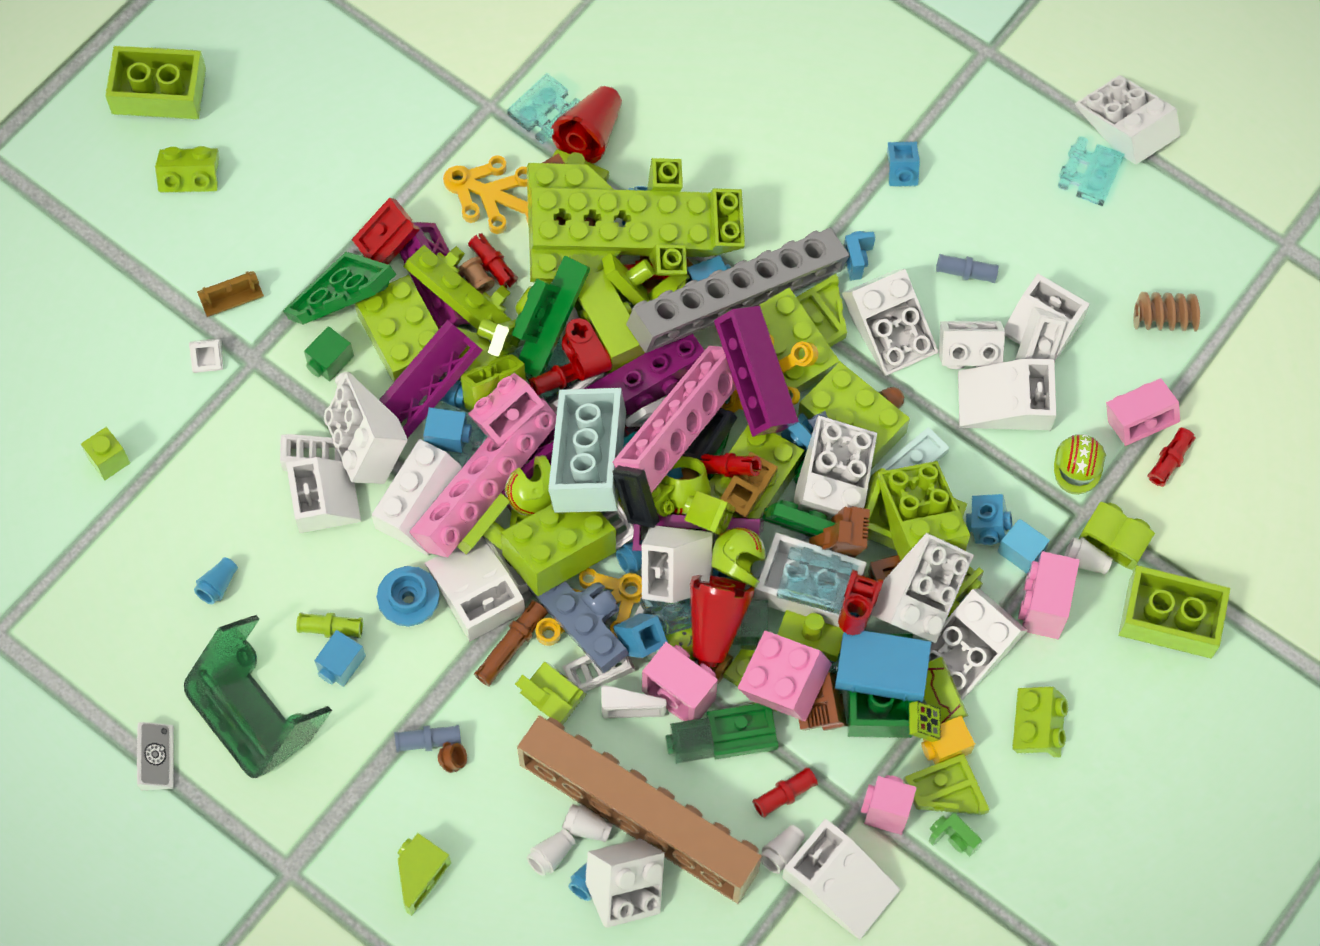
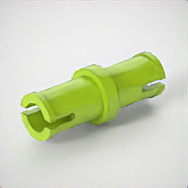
M300 612L297 617L296 630L297 633L324 634L325 638H331L335 631L338 630L346 636L361 638L363 618L338 617L335 613L315 615Z

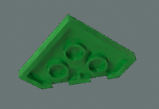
M346 251L294 299L283 312L289 320L304 325L385 290L390 283L389 281L397 274L390 265Z

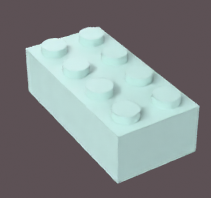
M621 388L559 390L548 489L554 513L617 511L619 492L612 471L615 469L613 460L623 450L626 408Z

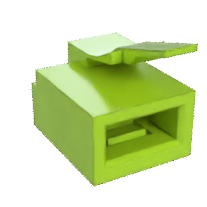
M545 661L531 679L522 674L515 683L521 689L520 694L529 700L532 705L548 717L556 719L562 725H564L568 717L571 716L570 714L575 710V707H578L580 701L587 695L571 680Z

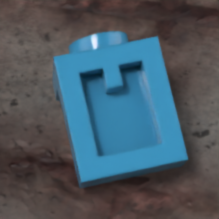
M887 142L889 185L917 186L920 166L917 142Z
M856 231L845 236L843 246L850 254L846 261L850 281L862 279L864 267H868L866 251L873 250L876 238L873 231Z
M801 413L797 417L799 422L783 430L781 436L802 448L805 453L809 446L813 427L808 422L809 419Z

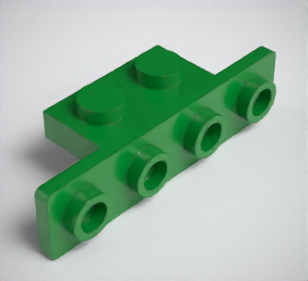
M568 256L563 257L552 283L536 279L534 285L528 291V299L515 321L512 335L526 341L518 359L524 363L525 372L533 377H537L545 372L590 272L589 266Z

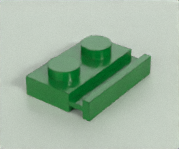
M780 500L779 503L776 502L768 506V508L764 509L762 519L765 522L808 537L823 533V528L836 524L827 520V515L821 512L809 511V513L798 510L797 504L785 500Z
M757 703L707 712L706 716L715 760L778 750L779 744L771 708Z

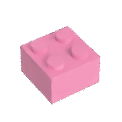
M1042 551L1038 562L1032 561L1024 584V590L1026 591L1024 601L1021 602L1018 619L1023 620L1022 626L1028 630V633L1059 639L1069 618L1079 559Z
M765 630L740 681L738 689L750 701L806 721L832 663L820 650Z
M665 642L642 671V692L646 695L666 699V709L691 728H694L716 700L718 679L715 678L716 674L704 664L699 666L689 659L690 655L678 645L673 647Z

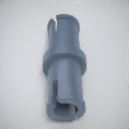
M939 254L936 272L962 276V280L967 281L969 278L995 283L999 265L974 261L973 257L969 256L963 259Z
M430 725L423 726L421 730L394 732L396 752L425 749L428 752L432 751V748L443 747V743L447 741L451 744H461L459 725L430 728Z

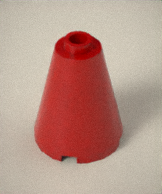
M600 86L558 117L551 127L554 131L551 137L558 150L568 154L580 153L584 156L585 161L592 164L598 162L605 153L622 105L619 93L612 87Z
M702 575L692 576L690 583L693 657L698 659V664L717 667V663H723L727 657L753 599L754 588L751 586L748 590H744L746 583L710 575L709 581H701Z

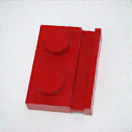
M389 197L351 240L365 258L388 265L420 229L413 224L411 217L399 202Z

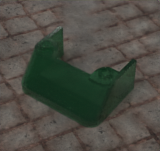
M257 615L218 627L184 681V692L188 700L245 774L251 778H258L268 774L307 745L332 712V709L326 706L306 715L295 713L286 720L255 681L251 673L257 664V654L247 641V638L260 620Z

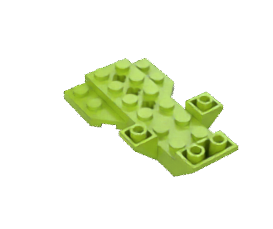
M652 158L647 191L614 190L589 165L528 163L527 194L530 282L540 279L552 283L564 256L589 266V276L604 269L602 258L609 253H612L616 258L619 255L649 256L656 275L686 276V257H711L744 249L742 189L712 188L710 193L681 192L683 188L682 159ZM557 216L566 220L563 226L559 225V220L555 221ZM587 217H590L593 220H595L596 223L594 226H589V221L584 220H586ZM617 218H620L623 221H625L626 224L624 225V227H620L619 222L614 221Z

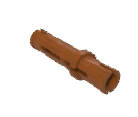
M532 600L523 614L516 621L511 622L509 631L483 664L474 672V676L481 683L490 687L498 674L516 654L517 650L525 641L528 642L533 637L531 633L535 630L537 623L548 614V611L541 604Z

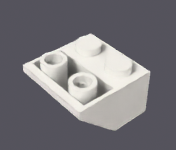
M1037 273L1021 296L1005 325V336L1019 345L1021 344L1033 307L1067 318L1068 321L1054 359L1055 363L1084 321L1090 303Z
M313 457L286 462L294 516L299 533L361 522L355 482H351L342 461Z
M663 526L650 527L642 543V599L675 603L690 598L692 576L702 575L701 581H709L710 575L713 576V567H711L713 533Z
M642 839L587 851L586 885L603 926L609 928L660 914L665 852Z

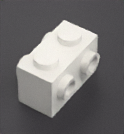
M940 321L939 358L942 366L950 369H962L964 366L981 367L1003 363L1005 330L1001 321Z

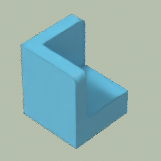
M1019 519L1002 539L997 552L1022 571L1028 573L1032 561L1038 562L1041 552L1046 551L1050 540Z

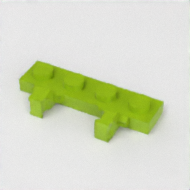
M423 245L404 264L403 267L477 330L484 318L497 324L512 320L504 313L506 308L503 306L511 292L502 285L491 297L486 292L482 295L458 274L460 270L456 266L460 263L465 253L457 246L444 256L442 253L435 255Z

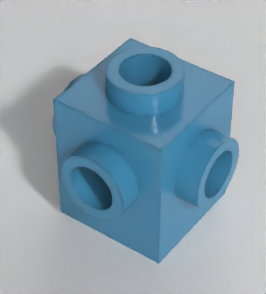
M1003 494L972 496V513L966 514V526L968 531L973 533L975 544L995 545L1001 543L1007 534V530L1012 528V513L1007 511Z

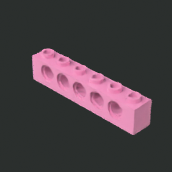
M708 346L613 460L615 468L620 465L645 470L651 493L736 389L723 347Z
M543 398L540 399L545 405L500 446L487 437L409 531L427 553L449 557L505 489L510 474L518 467H523L554 429L557 415Z

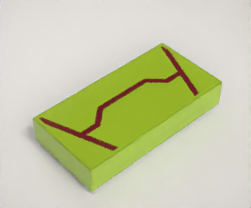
M943 657L930 661L928 663L924 699L927 704L940 708V724L962 716V718L969 716Z

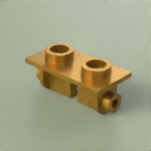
M246 271L243 275L207 288L202 287L201 290L197 291L207 317L264 297L254 271Z

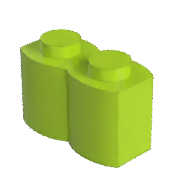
M513 354L494 359L487 366L476 367L461 376L465 408L469 411L473 410L478 400L487 397L497 388L498 383L503 378L513 373L526 381L524 363Z
M1100 501L1078 539L1083 537L1106 553L1107 556L1112 557L1113 561L1125 568L1134 570L1155 532L1150 529V525L1144 520L1127 517L1116 504H1106Z

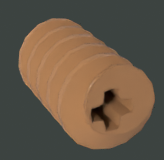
M1142 291L1134 307V328L1138 330L1140 322L1144 321L1146 330H1150L1152 323L1156 322L1158 330L1162 331L1164 323L1168 322L1170 331H1174L1176 324L1180 323L1182 331L1186 332L1188 324L1192 323L1194 332H1197L1200 325L1198 298L1195 294L1191 293L1186 298L1184 294L1177 293L1173 298L1172 294L1167 292L1163 297L1158 292H1153L1149 297L1147 292Z

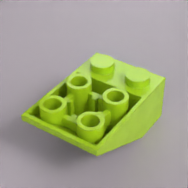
M938 461L878 472L877 476L893 543L901 561L926 533L966 551L970 533Z

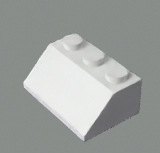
M419 439L371 514L375 529L429 556L430 553L424 550L409 531L463 467L447 452Z

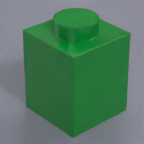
M329 326L304 350L308 370L316 377L322 375L329 382L354 357L351 343Z

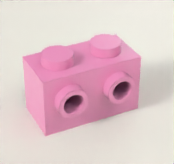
M513 373L503 378L498 383L497 388L487 397L478 400L474 405V409L468 415L486 436L500 446L545 404L526 381Z
M1161 378L1106 402L1108 423L1125 446L1180 422L1179 401Z
M878 776L875 786L868 785L861 809L862 813L867 814L864 824L902 835L917 787L904 784V781L896 776Z

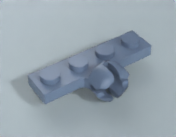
M564 581L540 596H537L527 585L531 594L603 674L629 655L626 647L605 625L606 621L615 615L619 608L609 590H602L605 588L600 582L593 583L584 591L576 592Z

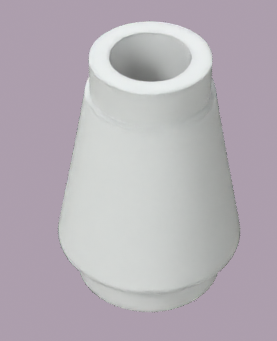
M1073 537L1064 553L1066 557L1080 560L1078 568L1104 575L1110 569L1113 561L1112 557L1107 556L1106 553L1083 537L1080 539Z
M571 804L562 828L568 830L571 835L606 842L613 824L607 822V820L582 804L579 806Z
M790 825L762 847L761 863L769 871L779 874L798 851L802 841L805 839L804 833L798 827Z
M562 829L560 832L530 848L531 853L527 855V861L539 875L552 874L571 847L575 845V840L567 830Z

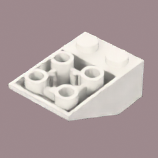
M1121 75L1111 79L1075 103L1077 109L1115 152L1135 165L1181 136L1177 108Z
M906 269L893 270L842 292L852 321L884 376L939 353Z
M1019 359L959 370V428L1051 431L1056 418L1054 359Z
M346 373L341 384L336 388L335 396L330 406L325 410L324 422L329 428L334 445L337 447L343 467L346 469L351 482L385 484L408 439L399 419L351 373Z
M818 416L796 485L793 503L798 505V510L809 513V511L821 512L827 515V520L830 521L843 507L864 508L877 433Z
M926 533L884 579L871 615L936 643L974 555Z
M483 537L479 539L467 555L456 547L449 557L437 556L425 562L428 571L437 582L439 590L469 642L523 614L525 611L522 595L507 570Z
M972 589L945 621L937 642L931 641L929 662L943 657L963 701L1010 652L1028 630L981 589Z
M826 818L784 867L782 875L785 881L859 941L901 890L850 837Z

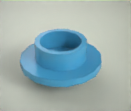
M404 566L396 568L384 576L378 586L376 598L379 610L387 620L399 626L410 627L422 624L433 615L438 607L440 594L437 582L430 573L419 567ZM407 596L414 597L411 603L403 601Z

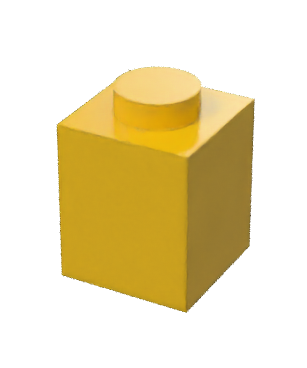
M962 716L940 724L941 740L931 742L923 739L924 742L921 743L924 755L928 760H933L934 764L963 753L965 756L969 755L975 746Z

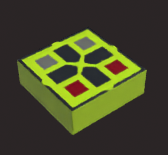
M920 701L909 703L910 735L931 742L941 740L940 708Z

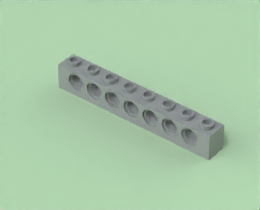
M831 228L821 232L816 230L799 241H788L781 248L772 252L771 250H766L759 254L757 258L749 261L741 260L730 269L725 271L717 270L710 274L708 278L700 281L692 280L681 289L665 291L654 300L649 302L643 300L632 308L626 325L643 351L648 353L715 325V319L732 309L758 306L788 287L793 292L842 271L850 254Z

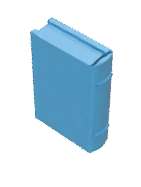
M864 631L858 635H848L844 632L835 689L901 699L903 701L923 702L931 641Z

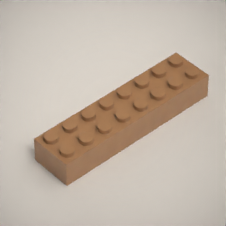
M540 715L537 717L517 746L519 765L579 804L584 805L634 839H642L665 852L664 858L736 904H739L759 873L762 855L758 853L759 849L754 844L744 839L741 842L730 836V830L718 822L711 824L703 819V814L697 808L686 804L684 807L674 800L675 796L663 787L654 788L646 783L647 778L634 769L627 771L619 766V760L607 752L600 754L592 749V744L586 738L578 734L573 737L565 732V727L556 719L549 717L546 720Z

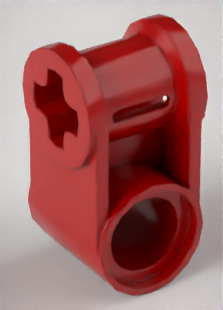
M581 318L571 320L566 326V334L562 338L561 346L571 362L578 379L585 381L610 371L612 367L610 356L598 339L592 325Z
M856 570L852 571L838 618L839 627L843 632L848 635H858L864 632L872 609L876 605L883 579L879 578L876 581L858 575ZM850 613H856L860 617H854Z

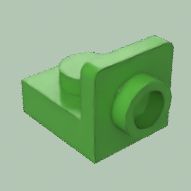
M955 812L947 819L941 816L930 827L933 833L928 842L932 846L947 834L950 844L958 852H965L970 857L979 849L982 843V839Z

